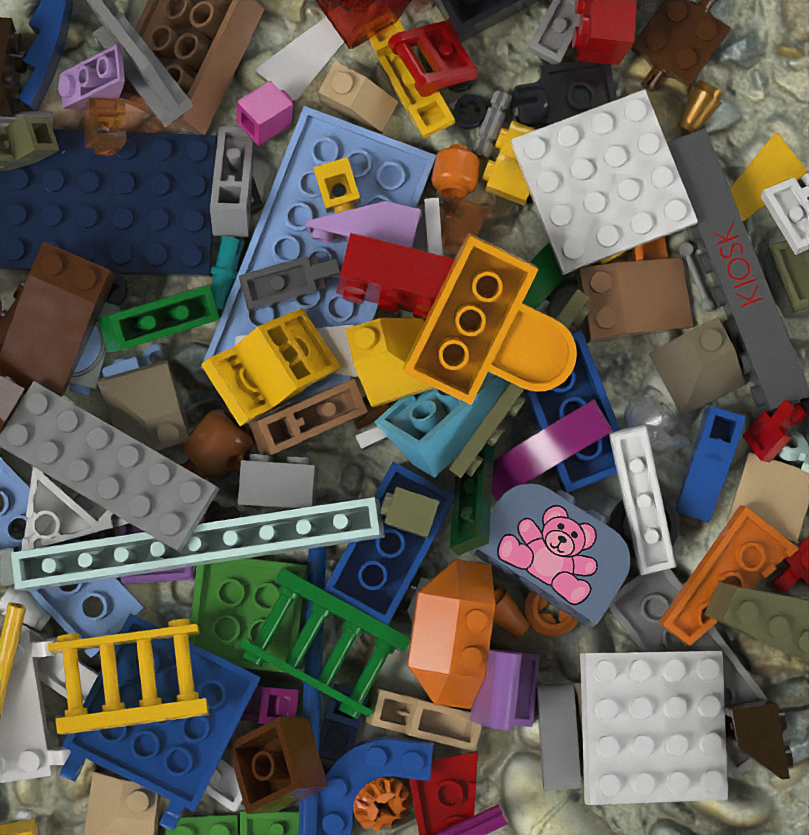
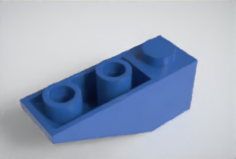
M709 406L704 410L675 507L677 513L710 522L736 452L746 416L714 406Z

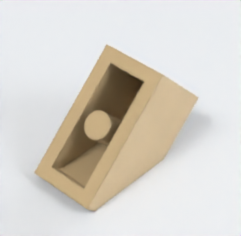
M334 61L318 91L320 103L383 134L398 105L396 99L370 79Z

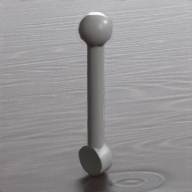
M684 242L679 247V254L686 258L702 299V310L711 312L715 308V303L712 299H709L692 257V244Z

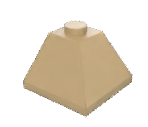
M93 771L84 835H158L163 796L119 774Z

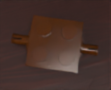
M689 0L663 1L631 47V51L645 59L652 68L640 83L644 89L648 86L647 91L653 92L663 76L676 79L688 88L692 86L730 32L731 27L715 18L710 12V9L717 0H700L698 3Z

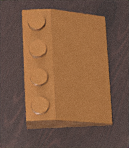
M148 0L135 30L194 106L174 120L172 124L205 136L265 10L255 0ZM124 75L125 82L119 100L156 116Z

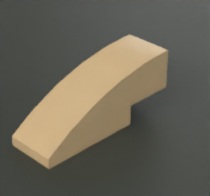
M376 686L371 687L366 707L373 711L369 717H363L364 722L372 726L405 733L409 736L476 751L482 725L470 721V711L456 707L435 705L432 701Z

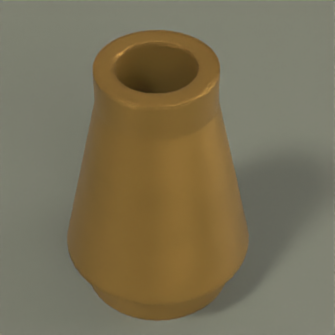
M699 80L695 87L691 86L677 126L689 134L699 131L722 105L720 100L724 93L716 87Z

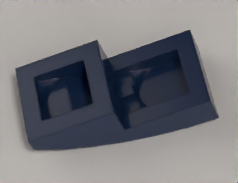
M337 683L333 687L334 690L347 697L353 691V688ZM369 693L367 694L366 698L362 703V705L365 707L369 697ZM330 697L320 730L319 756L336 761L354 747L363 715L361 714L358 720L339 710L341 702Z

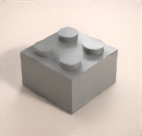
M250 454V461L241 460L238 505L282 510L316 506L318 468L315 465H310L311 460L309 458L287 457L286 463H276L275 458H272L271 455Z

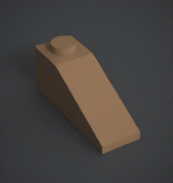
M351 379L284 405L248 422L247 425L260 455H273L368 411L355 379Z

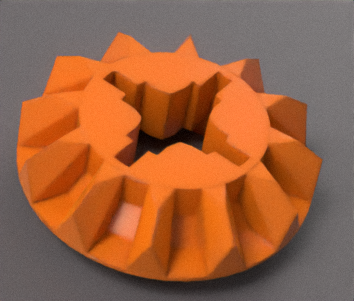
M529 591L524 602L525 617L535 631L545 636L558 637L569 633L578 624L579 621L562 610H558L559 617L557 618L559 623L557 624L551 614H538V611L543 610V607H546L548 602L541 598V596Z
M381 777L372 780L357 794L353 805L354 816L364 829L372 828L376 832L383 826L392 829V822L396 819H403V810L410 807L407 799L409 792L401 781L393 777ZM377 801L378 803L382 802L384 804L387 802L389 804V807L386 809H378L374 802Z

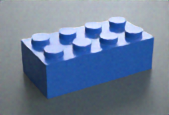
M582 331L572 334L576 344L577 357L570 376L562 384L551 390H524L539 432L578 408L595 400L613 432L619 431L621 429ZM609 434L553 467L562 491L569 493L617 474Z
M392 462L374 497L380 501V507L382 508L386 493L394 494L396 487L438 500L439 505L428 538L426 539L385 525L386 517L382 516L385 537L349 543L324 588V591L386 625L391 621L449 513L454 499L453 493L395 462Z

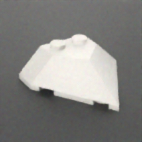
M65 395L62 396V398H64V399L68 400L69 402L73 403V402H72L69 398H67ZM33 467L26 512L27 521L21 551L38 549L129 524V522Z

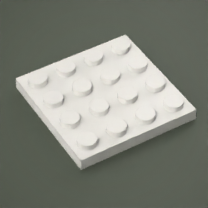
M645 89L511 139L510 141L562 275L698 223Z
M722 651L580 653L585 804L604 805L728 800Z

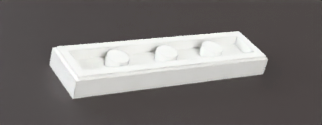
M640 425L611 432L609 437L638 572L640 575L674 568L676 563L647 426Z

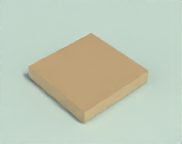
M748 452L726 521L729 522L740 505L746 506L787 540L796 543L809 505V473L802 471L801 468L776 460H772L770 463L763 462L756 454Z

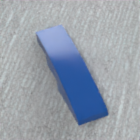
M41 0L28 22L31 29L37 34V37L23 62L33 72L22 89L19 100L24 107L31 111L39 110L54 79L66 43L73 0Z

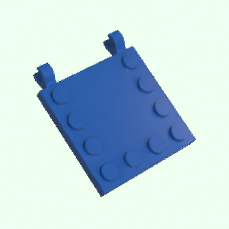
M130 613L119 634L161 628ZM174 639L153 640L151 643L157 696L162 698V704L177 702L176 695H180ZM190 642L194 691L199 693V699L206 698L208 700L209 715L67 734L62 744V747L70 750L71 753L59 774L60 776L75 782L86 759L171 800L159 825L171 831L175 830L184 808L193 812L196 811L261 680V677ZM137 643L116 645L114 647L120 702L125 704V709L140 707L139 700H143ZM102 668L83 703V708H87L88 714L103 712L102 705H106Z

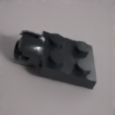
M584 61L540 66L538 69V81L517 85L512 93L513 108H518V114H514L515 119L518 123L528 127L536 125L549 126L617 100L611 64Z

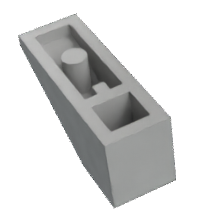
M219 126L210 203L212 232L215 236L249 237L254 141L241 127Z

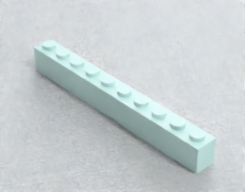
M372 497L198 524L181 553L146 532L11 552L14 585L17 590L32 591L384 538L380 501Z

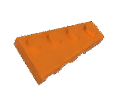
M740 505L661 617L658 624L681 642L691 646L718 622L704 615L718 582L752 588L762 578L766 579L777 569L775 566L784 558L791 557L799 548L748 507Z

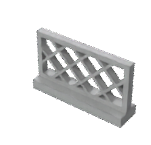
M86 0L103 25L93 34L105 50L116 44L121 45L124 75L164 127L194 107L184 91L122 13L114 17L102 0Z

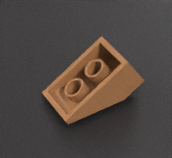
M682 257L616 262L583 267L576 274L579 290L590 297L585 305L590 311L584 319L588 344L694 327Z

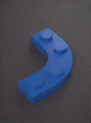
M377 737L360 742L335 761L326 775L328 787L319 792L317 835H353V805L359 791L372 780L379 777L394 776L430 781L435 742L402 737Z

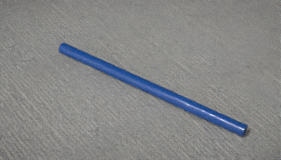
M326 546L308 549L307 582L324 590ZM308 601L306 602V622L312 613L310 610L312 603ZM324 622L304 658V673L316 680L322 671ZM304 683L302 717H308L319 753L321 691ZM318 792L299 801L298 835H317Z

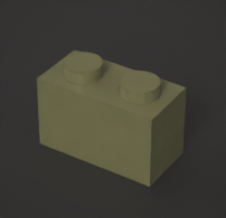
M396 487L394 494L386 493L380 514L386 517L385 525L427 539L439 501Z

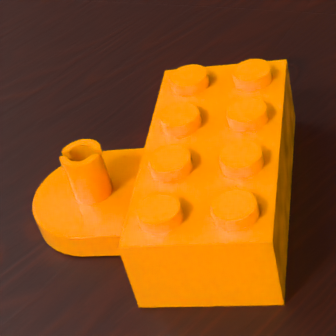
M468 232L403 365V373L472 405L487 372L530 391H547L559 386L573 371L577 350L572 334L563 323L522 303L539 270L537 266Z

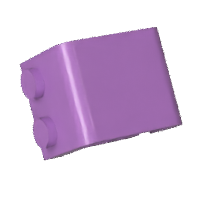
M489 649L485 679L471 707L470 721L489 728L514 730V725L532 727L540 654Z

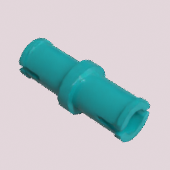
M226 236L221 237L216 265L211 267L210 274L213 275L210 288L216 308L221 310L225 308L233 282L238 275L236 270L242 245L244 244V241Z

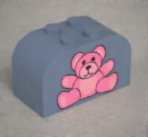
M522 484L511 488L500 498L491 512L489 543L469 551V553L485 563H490L496 570L541 596V598L569 614L588 628L597 625L628 575L630 553L626 542L620 534L606 525L608 520L603 515L592 509H589L587 512L574 505L577 501L574 497L560 489L555 493L538 484Z

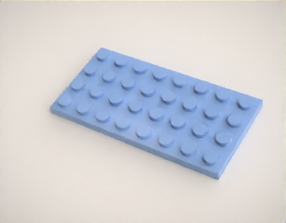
M304 106L204 361L209 357L233 348L236 336L248 335L257 326L300 308L305 310L315 328L342 325L355 326L374 320L378 304L368 301L356 304L342 298L343 295L336 294L339 277L324 281L326 288L319 290L318 293L249 312L238 276L308 256V258L317 256L319 263L337 259L340 269L342 268L347 242L333 239L332 243L314 240L311 238L312 233H308L305 227L307 220L335 214L334 212L328 214L326 212L313 167L348 157L361 199V203L355 205V208L383 201L417 208L434 166L436 155ZM337 186L333 189L332 194L335 197H340L345 194L346 190L342 186ZM330 375L311 384L288 402V404L351 380L352 376Z

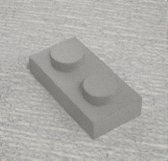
M575 0L552 1L526 51L551 64L561 62L572 41L575 26L579 27L580 14H575Z

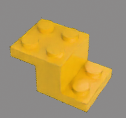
M303 308L257 326L233 348L209 357L201 364L239 426L286 405L311 384L333 375L341 368Z

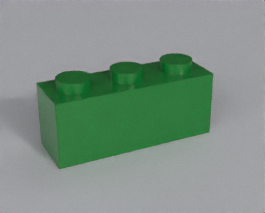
M206 285L97 317L107 352H114L220 320L210 285Z

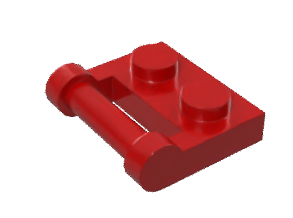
M446 20L398 32L391 36L388 41L391 51L395 55H399L415 80V88L421 97H428L440 88L476 79L477 67ZM418 46L434 72L427 74L410 47Z

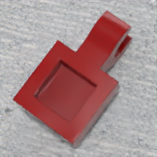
M786 399L778 406L775 413L764 411L742 437L761 461L770 463L791 440L792 436L787 429L800 423L806 417L807 412L800 403H796L793 406Z
M809 535L796 545L799 549L791 557L783 559L788 567L770 581L778 593L786 592L798 579L805 586L809 585Z

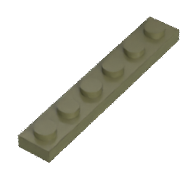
M577 289L556 319L563 323L567 329L571 325L578 328L590 311L585 307L590 297ZM513 383L509 384L449 468L450 473L460 480L465 473L472 477L484 460L479 456V453L486 444L493 447L505 429L500 426L507 414L515 417L525 403L526 399L521 396L525 390L524 388Z

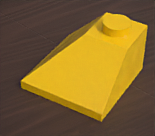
M378 318L345 329L354 366L372 408L435 389L403 373V365L425 322L423 318Z

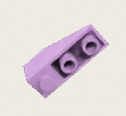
M116 44L59 74L58 90L62 98L63 109L101 111L118 103L125 82L121 45Z
M383 201L307 220L305 227L308 233H312V239L324 243H332L333 239L346 241L348 244L350 233L413 248L421 219V209Z

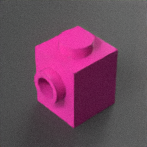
M269 81L237 101V124L259 146L292 125V99L284 90L280 91L272 81Z

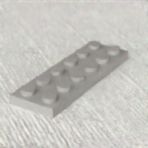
M35 381L29 387L0 434V447L180 553L219 491V488Z
M670 569L645 575L638 574L619 589L608 609L640 652L722 651L724 705L760 699L768 700L713 626L689 646L658 624L683 587ZM788 725L787 730L782 731L783 741L794 734ZM726 741L727 768L737 778L754 765L755 762Z

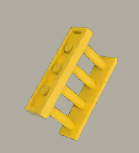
M178 619L168 621V628L86 639H80L78 633L57 636L56 643H48V650L53 654H63L68 710H65V717L56 718L57 734L65 735L209 715L208 700L206 698L199 699V693L194 691L188 636L200 634L199 626L197 624L190 625V619ZM173 638L180 695H176L177 702L162 704V698L157 696L151 641ZM137 643L143 700H139L140 707L125 709V704L120 702L114 646ZM100 648L106 705H102L103 712L88 714L87 708H83L77 651Z

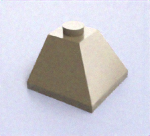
M718 317L684 333L649 353L681 417L745 385L735 348Z
M167 360L97 379L114 428L154 451L184 443L189 439L188 420Z

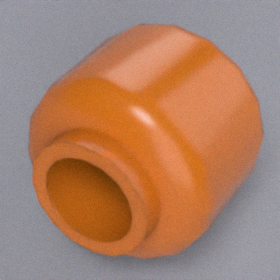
M453 144L449 148L440 150L436 155L431 181L433 186L441 196L447 199L460 200L465 198L466 195L473 193L477 187L480 170L479 158L467 146L461 144Z

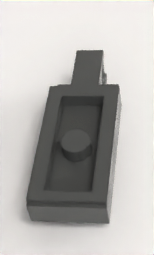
M305 256L242 274L238 277L247 309L251 312L318 293L319 290L326 288L324 281L340 277L341 269L337 259L319 263L317 256L312 258Z

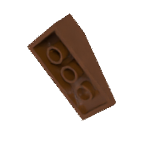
M43 241L28 274L0 352V375L12 378L17 385L25 389L23 392L25 394L33 381L62 397L67 390L97 323V317L101 314L117 276L109 269Z

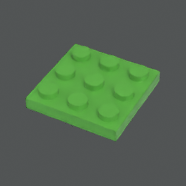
M248 558L198 565L190 625L197 624L200 634L189 636V642L241 668L284 672L266 661L260 667L242 657L245 650L240 648L239 645L242 640L251 644L254 643L280 595L277 592L280 586L274 583L281 569L284 568L305 580L307 565ZM299 597L297 602H292L265 651L283 662L286 661L299 637L303 598Z

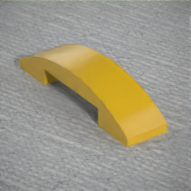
M393 8L361 23L390 84L423 139L456 123L440 92L435 91V93L428 97H421L414 85L415 80L399 55H395L389 48L388 41L391 36L405 31Z

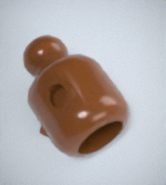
M224 409L212 410L189 434V439L183 443V451L188 460L180 464V466L203 479H206L207 476L214 479H223L240 469L241 460H245V457L254 446L252 434L245 425L239 426L234 416Z

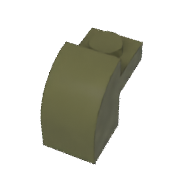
M23 116L6 127H0V171L31 165L59 151L49 117Z

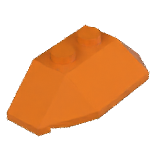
M454 559L417 592L407 666L435 705L471 709L485 679L495 611V595L490 563Z

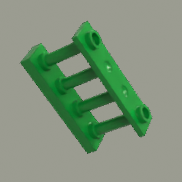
M282 568L274 583L280 586L277 591L280 595L254 643L251 644L245 640L241 641L239 647L245 650L242 657L260 667L264 661L341 702L339 710L357 720L361 714L369 717L373 710L362 705L388 655H393L395 649L399 652H404L411 638ZM299 597L312 603L310 607L312 613L286 661L283 662L265 651L292 602H297ZM332 614L344 621L342 625L344 631L316 680L298 670V667L325 618L329 620ZM363 632L376 638L373 644L376 648L352 693L347 697L332 689L330 685L356 637H361Z

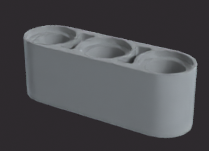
M573 683L537 685L536 698L544 791L580 789L581 774Z

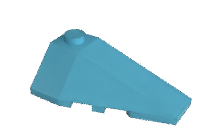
M487 372L472 405L437 388L422 392L415 397L412 395L402 398L375 420V423L413 465L435 478L458 457L509 381Z

